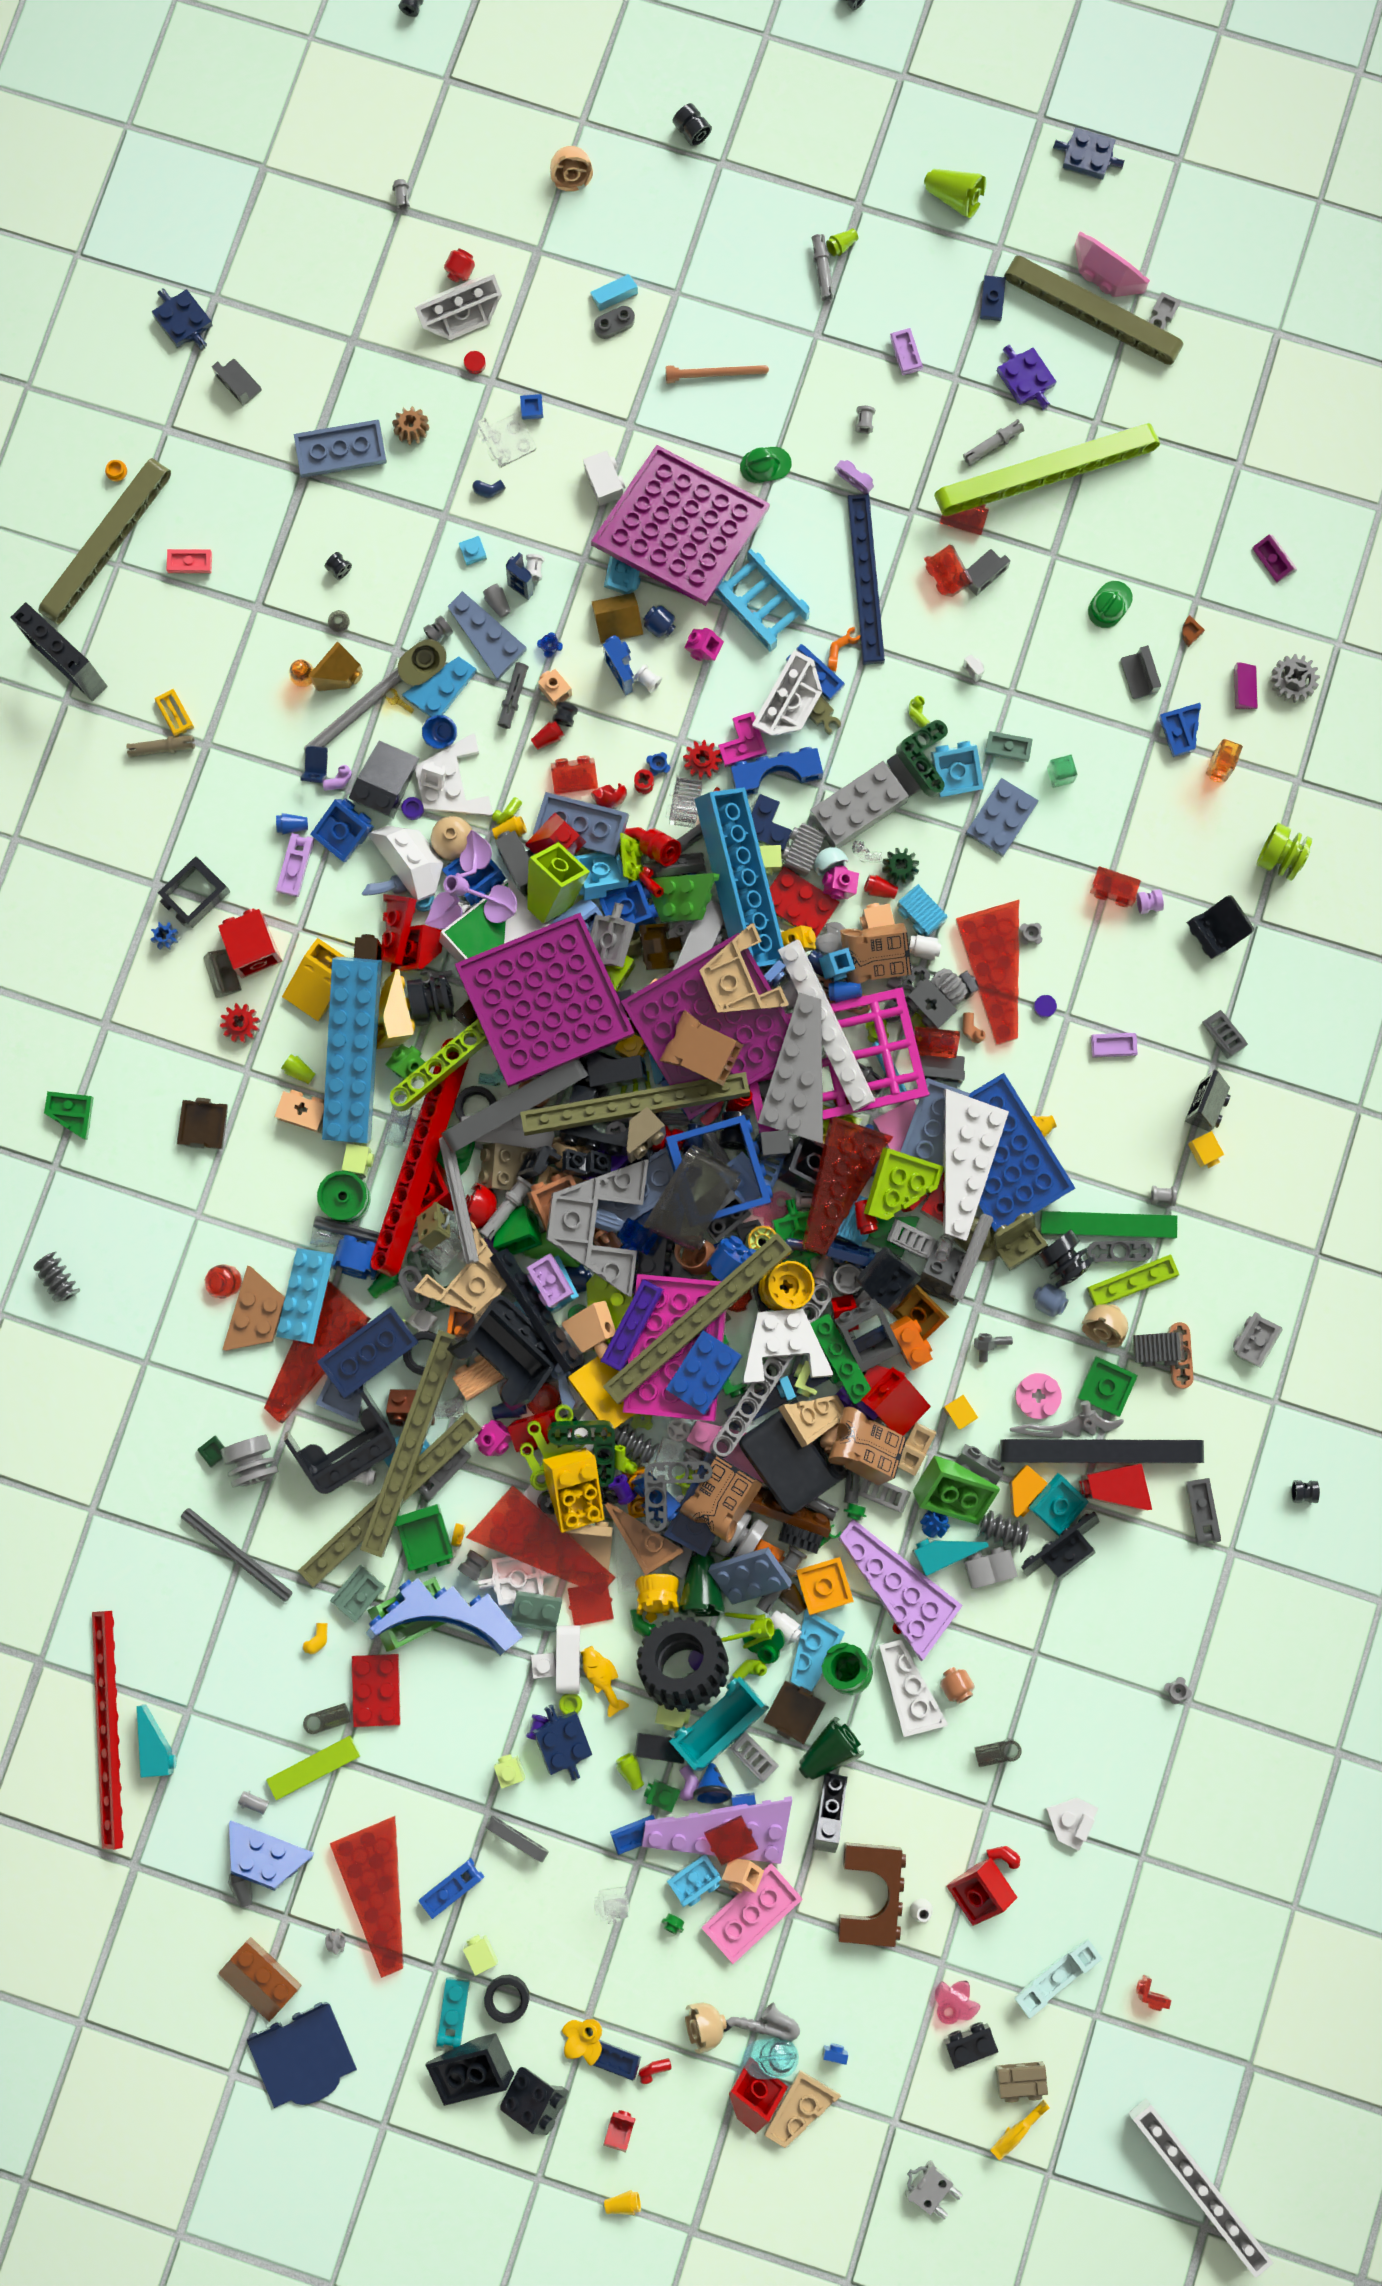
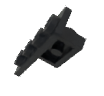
M666 1210L663 1233L641 1231L636 1276L637 1274L671 1276L673 1271V1263L670 1262L671 1253H674L675 1250L673 1233L678 1226V1218L675 1217L674 1212Z
M1094 1511L1091 1514L1083 1515L1075 1526L1062 1531L1058 1539L1054 1542L1046 1543L1042 1547V1551L1035 1556H1029L1021 1566L1024 1574L1028 1577L1046 1564L1060 1581L1093 1556L1096 1552L1083 1535L1100 1522L1098 1515Z

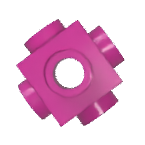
M693 629L688 636V641L684 648L697 661H715L724 641L711 629Z
M835 866L823 876V893L831 895V898L837 900L851 898L857 894L859 873L850 871L845 866Z
M491 1420L488 1424L482 1426L483 1429L478 1433L474 1441L479 1445V1451L485 1456H501L509 1449L508 1444L512 1439L508 1428L500 1420Z

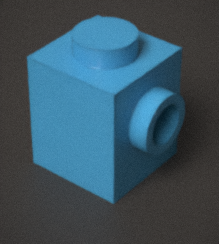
M849 948L828 953L819 958L825 980L833 978L834 981H839L847 978L846 973L855 970Z

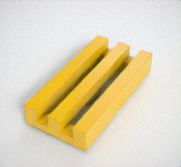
M174 688L154 698L175 738L181 733H186V730L195 728ZM169 696H173L187 724L183 725ZM163 699H165L180 728L175 729L161 703Z

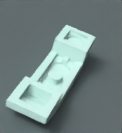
M1086 1939L1047 1967L1014 1999L1030 2019L1043 2009L1052 1997L1079 1975L1087 1973L1103 1958L1089 1939Z

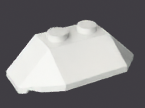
M490 274L436 294L414 308L423 329L452 340L490 324L502 297V292L495 274Z
M796 650L793 651L752 727L771 737L802 730L822 694L813 659Z
M384 826L369 832L368 836L413 898L417 899L416 902L435 895L443 861L420 830Z

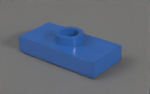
M654 1815L610 1831L618 1855L642 1846L645 1821L654 1820Z

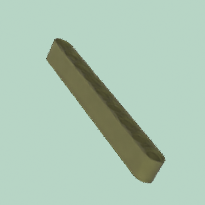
M1015 256L1004 274V277H1006L1010 284L1164 364L1172 365L1184 346L1183 341L1177 336L1025 257Z
M150 458L144 464L44 597L38 608L39 613L57 625L65 620L166 485L171 476L170 469L153 458Z

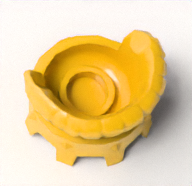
M650 1574L637 1578L635 1581V1588L638 1592L637 1614L642 1615L643 1611H646L645 1619L652 1623L657 1619L656 1614L663 1613V1616L670 1615V1609H673L674 1613H678V1578L668 1574Z

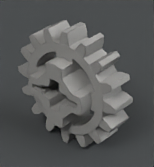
M1294 654L1291 659L1286 655L1283 661L1279 660L1276 663L1277 667H1274L1271 672L1274 675L1270 678V681L1275 682L1272 689L1279 690L1278 697L1285 695L1286 702L1289 698H1292L1293 703H1296L1299 697L1302 701H1305L1307 695L1311 697L1314 694V690L1319 686L1316 681L1320 679V675L1315 674L1318 667L1312 668L1313 660L1306 662L1305 655L1301 659H1298L1297 654ZM1285 669V676L1281 679L1282 671ZM1307 678H1309V684L1306 688L1305 681Z

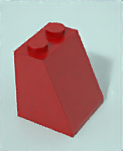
M252 908L246 910L242 916L227 918L222 921L223 924L218 925L232 967L241 979L283 962L260 909Z
M1133 1464L1081 1475V1481H1078L1080 1492L1085 1494L1087 1499L1136 1510H1153L1142 1464Z

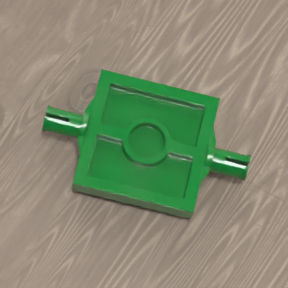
M794 1198L785 1200L788 1214L782 1218L771 1220L773 1230L784 1241L787 1238L809 1241V1247L807 1252L795 1250L789 1255L788 1259L783 1260L781 1263L786 1261L801 1262L813 1274L810 1260L818 1255L827 1253L826 1249L813 1246L815 1237L823 1239L816 1209L806 1212L797 1211Z

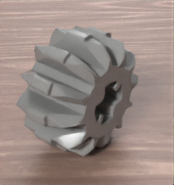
M943 968L931 979V982L954 1006L959 1004L968 993L966 985L961 981V978L950 969Z

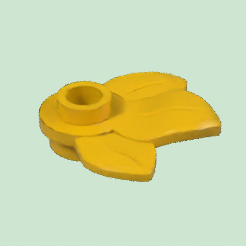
M587 2019L583 2022L572 2020L566 2023L561 2030L568 2037L564 2046L565 2057L567 2059H575L583 2055L590 2066L595 2064L602 2051L599 2041L602 2036L600 2023L594 2019ZM588 2027L593 2030L592 2036H589L586 2032Z

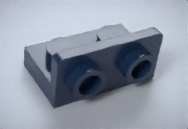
M518 552L515 557L511 556L505 565L507 585L529 600L534 594L532 574L524 567L523 554Z

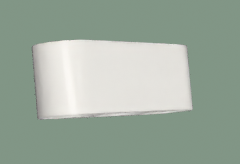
M557 1625L556 1694H580V1625Z

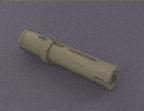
M193 735L177 738L168 736L167 739L127 743L126 749L131 750L127 751L129 758L164 752L173 754L179 750L195 749V743H192L195 740Z

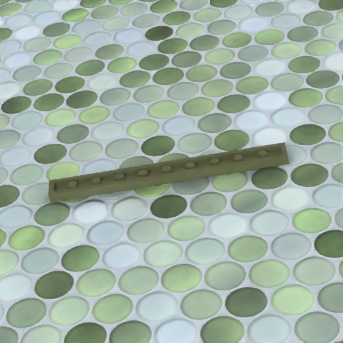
M746 1072L729 1075L724 1086L710 1079H703L522 1111L520 1113L524 1136L635 1117L646 1107L653 1113L748 1097L750 1096Z
M776 1233L603 1386L617 1404L622 1403L789 1256L793 1250Z
M442 1330L437 1332L360 1548L364 1552L381 1558L384 1557L454 1360V1356L447 1350V1347L456 1335Z
M465 1412L419 1456L402 1505L483 1429L468 1412ZM380 1493L298 1570L313 1588L363 1542Z

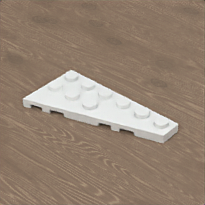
M944 1089L945 1133L943 1134V1169H945V1176L943 1182V1234L967 1241L1009 1111Z

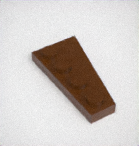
M763 1486L748 1507V1510L826 1538H828L831 1532L830 1520L825 1515L816 1513L806 1507L795 1514H788L781 1508L770 1490Z

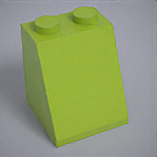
M559 842L533 855L528 860L527 909L543 924L572 907L590 873Z

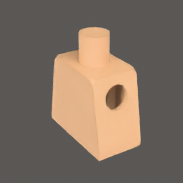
M606 1301L593 1303L561 1323L582 1353L595 1350L599 1360L602 1359L608 1347L606 1342L611 1340L616 1332Z

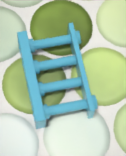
M750 549L747 553L749 563L728 581H722L715 594L771 652L777 647V634L799 615L807 621L810 615V608L803 599L799 600L765 564L766 561L760 553H755ZM756 568L764 578L742 597H737L732 592L733 587ZM771 584L779 593L759 611L752 613L747 608V603ZM786 600L794 609L772 628H766L762 624V619L782 601Z

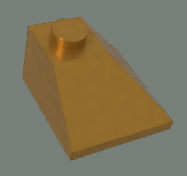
M337 641L311 671L309 677L317 691L346 689L360 681L363 676V669L361 664Z

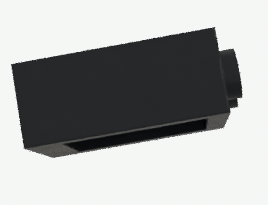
M195 856L157 893L162 897L159 902L168 911L172 908L177 913L175 918L183 926L188 924L193 928L231 891ZM197 870L216 890L188 916L169 895Z

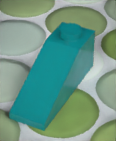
M927 1538L916 1543L917 1548L913 1550V1553L923 1574L928 1576L989 1547L987 1542L933 1540L930 1542Z
M146 1704L136 1706L140 1777L172 1774L173 1769H176L175 1754L172 1755L171 1746Z

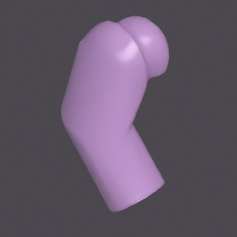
M339 766L335 778L324 780V791L344 788L352 776L349 766Z
M687 1764L679 1770L685 1780L684 1788L679 1794L683 1801L694 1799L693 1792L699 1784L696 1775L690 1765Z

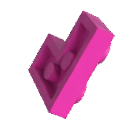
M754 712L732 718L738 739L718 745L725 768L740 761H748L767 755L760 730L752 727L756 719Z

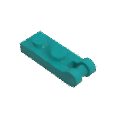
M446 1978L436 2047L444 2048V2045L453 2046L454 2049L461 2045L470 1980ZM447 2029L455 2030V2036H446Z

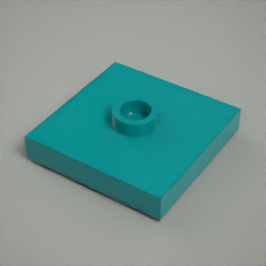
M1057 1473L1029 1506V1509L1060 1537L1062 1531L1070 1526L1089 1501L1061 1474Z

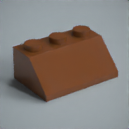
M252 1937L240 1947L218 1973L268 2022L277 2015L302 1986Z

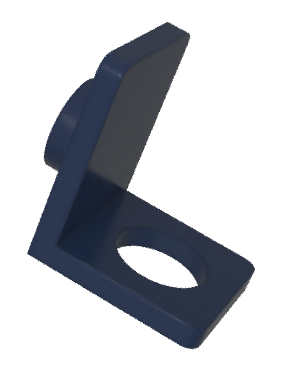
M306 746L305 772L301 776V781L323 783L327 777L328 748Z

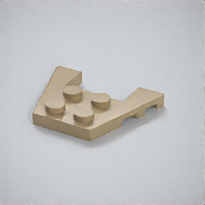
M754 923L748 925L699 970L717 1013L789 1005L781 986L758 995L740 951L762 942Z
M471 1222L479 1261L472 1265L466 1264L446 1289L426 1274L415 1287L414 1292L475 1315L491 1299L499 1296L507 1287V1284L490 1260V1257L493 1255L479 1234L474 1223Z

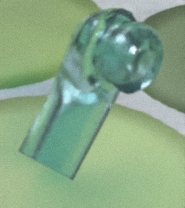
M499 1066L492 1074L479 1073L478 1084L499 1086L505 1081Z

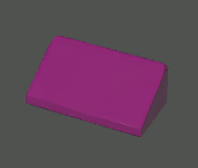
M1268 534L1252 547L1276 583L1297 570V567L1273 534Z
M1237 662L1234 666L1235 709H1258L1257 668L1255 665Z

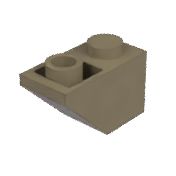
M648 1107L629 1121L627 1156L631 1163L635 1159H641L650 1147L660 1144L666 1136L665 1125Z

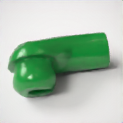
M636 1609L630 1610L634 1631L643 1637L646 1635L650 1636V1630L656 1625L645 1622L643 1616L637 1614Z

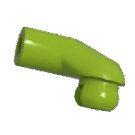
M616 1445L615 1468L625 1474H634L637 1470V1464L625 1457V1446Z

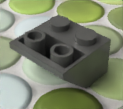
M722 1179L695 1201L699 1216L742 1204V1202ZM745 1211L701 1224L700 1226L717 1243L747 1219L751 1212Z

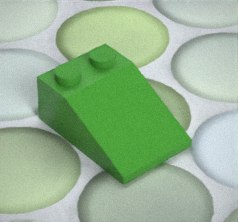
M935 1455L913 1489L919 1508L979 1525L1000 1491L998 1486L958 1463Z
M436 1577L423 1582V1585L433 1597L441 1590ZM396 1596L368 1609L367 1611L371 1619L373 1620L378 1615L381 1618L387 1615L386 1609L398 1601ZM440 1621L405 1623L386 1630L379 1637L386 1652H389L445 1623Z

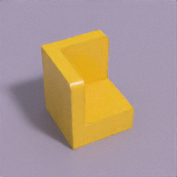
M964 1395L942 1407L958 1429L964 1428L979 1418Z

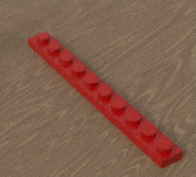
M112 1611L92 1612L101 1841L102 1849L116 1850L123 1848L124 1833L122 1830L123 1810L120 1795L122 1786L119 1772L121 1763L118 1749L120 1739L117 1726L119 1716L116 1703L114 1618Z

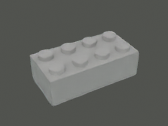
M883 760L810 809L809 817L819 831L826 834L825 839L829 845L839 849L905 805L909 795Z

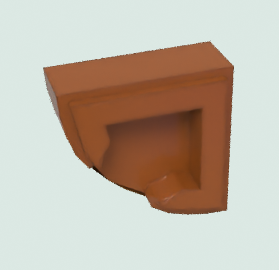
M1190 615L1182 627V637L1188 647L1205 631Z

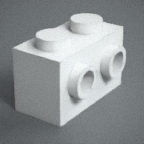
M605 450L584 458L583 467L598 505L601 506L620 499L623 489L626 487L622 476H617L615 471L618 467L614 456L610 457L608 451Z

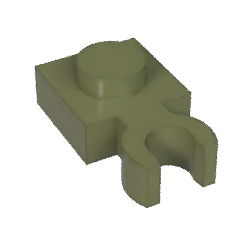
M820 696L809 718L816 726L823 723L824 730L829 735L832 734L829 724L834 723L838 728L841 727L840 720L837 717L831 716L834 713V709Z

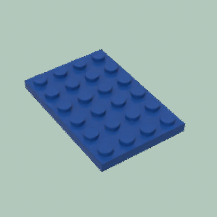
M1005 1073L1000 1074L970 1093V1098L1009 1111L978 1204L984 1214L993 1217L991 1226L994 1231L1003 1225L1008 1226L1015 1222L1016 1217L1022 1213L1028 1214L1033 1212L1035 1214L1076 1189Z

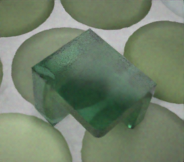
M1072 754L1049 761L1047 770L1053 788L1075 782L1078 774Z

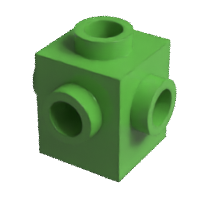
M401 1044L394 1050L385 1065L404 1080L423 1065L425 1061L420 1057L422 1053L411 1045L408 1048Z

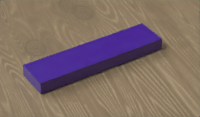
M645 1279L642 1280L601 1362L618 1371L625 1367L664 1289Z

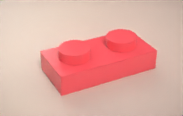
M167 549L166 570L168 573H212L211 549Z

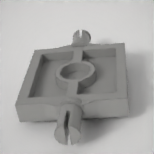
M616 902L614 903L612 915L595 916L590 934L605 968L611 965L623 968L635 927L634 923L620 918L624 905Z

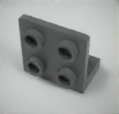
M937 1240L919 1276L921 1280L916 1285L923 1291L956 1306L959 1300L952 1298L950 1293L966 1253Z

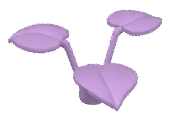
M473 830L468 834L466 848L460 854V865L467 872L456 873V876L449 875L445 878L443 887L446 892H441L435 897L425 924L431 927L445 929L461 917L463 910L458 905L460 901L458 896H463L466 893L488 900L484 905V914L491 922H505L514 916L516 912L517 900L514 893L508 887L496 885L491 889L490 896L469 889L467 880L463 878L475 874L477 869L486 868L492 857V849L489 843Z

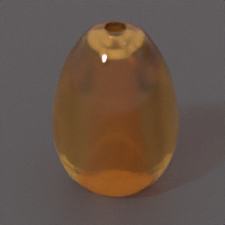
M297 659L289 667V678L296 686L307 687L312 684L309 674L314 667L304 659Z

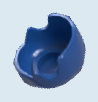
M436 715L428 718L422 727V737L425 743L435 749L449 747L458 736L457 726L453 719L445 715Z

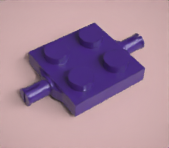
M1010 344L1006 345L1002 350L1009 360L997 367V373L1019 405L1036 399L1042 409L1047 408L1050 402L1046 399L1044 393L1056 385V379L1034 347L1023 353L1016 354Z

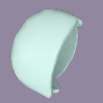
M828 847L816 856L814 869L819 876L824 875L835 866L846 867L845 861L849 862L842 850L837 847Z

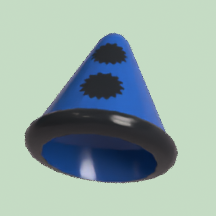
M714 1763L708 1765L701 1781L693 1792V1797L698 1802L720 1804L730 1800L732 1797V1792Z

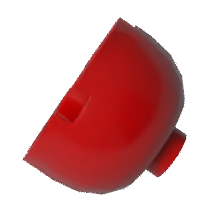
M475 1183L471 1187L474 1190L473 1194H467L465 1199L470 1221L474 1223L477 1229H481L497 1210V1200L495 1194L489 1188Z

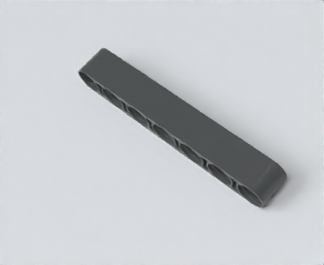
M580 1059L557 1067L447 1129L441 1135L451 1153H454L521 1114L520 1112L531 1109L588 1076V1073Z

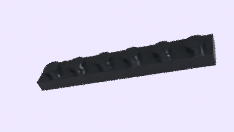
M507 1248L490 1257L491 1262L564 1373L580 1365L582 1361L577 1351L573 1349L565 1333L553 1319L552 1313L541 1302L538 1292L534 1290L528 1281L527 1275L517 1264L514 1255Z

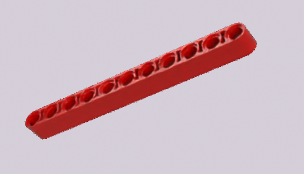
M453 1038L445 1040V1042L441 1046V1049L444 1046H446L450 1041H452ZM454 1051L447 1055V1058L450 1060H455L459 1057V1054ZM469 1059L425 1095L370 1262L372 1269L389 1277L397 1275L401 1268L440 1150L439 1138L442 1137L441 1133L446 1131ZM435 1066L433 1074L440 1073L442 1068Z

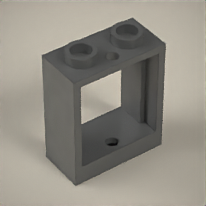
M506 831L498 836L495 843L518 890L524 896H527L529 856L515 831L511 833Z
M875 1299L864 1301L859 1307L843 1312L838 1318L834 1319L841 1336L862 1372L902 1352L882 1307ZM877 1315L887 1338L858 1353L848 1330Z

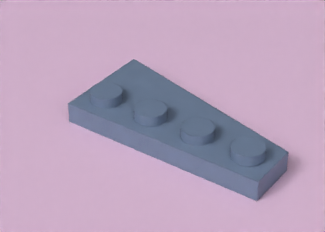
M463 591L447 606L497 681L527 651V647Z
M354 1320L346 1339L365 1325ZM328 1377L316 1401V1405L358 1423L363 1399L359 1394V1388L344 1398Z

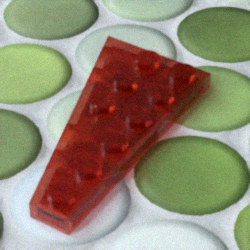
M1020 899L955 919L972 974L978 983V993L996 1046L1018 1039Z
M830 1118L801 1249L821 1255L826 1254L839 1232L840 1225L847 1218L851 1206L857 1201L873 1173V1168L878 1160H880L883 1147L886 1148L894 1136L840 1118Z
M329 1279L313 1344L293 1340L264 1406V1409L279 1423L283 1424L325 1374L317 1361L371 1320L364 1311Z
M513 1484L466 1536L469 1540L599 1595L616 1578L566 1532L561 1533L559 1526Z
M396 1815L329 1843L381 1978L404 1968Z

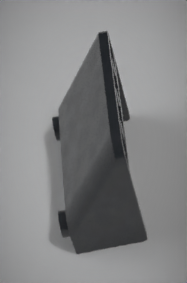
M795 1399V1400H793L792 1402H790L789 1404L798 1403V1400ZM780 1410L743 1435L739 1440L741 1450L781 1508L791 1515L800 1511L850 1475L844 1465L832 1463L827 1465L812 1442L801 1447Z

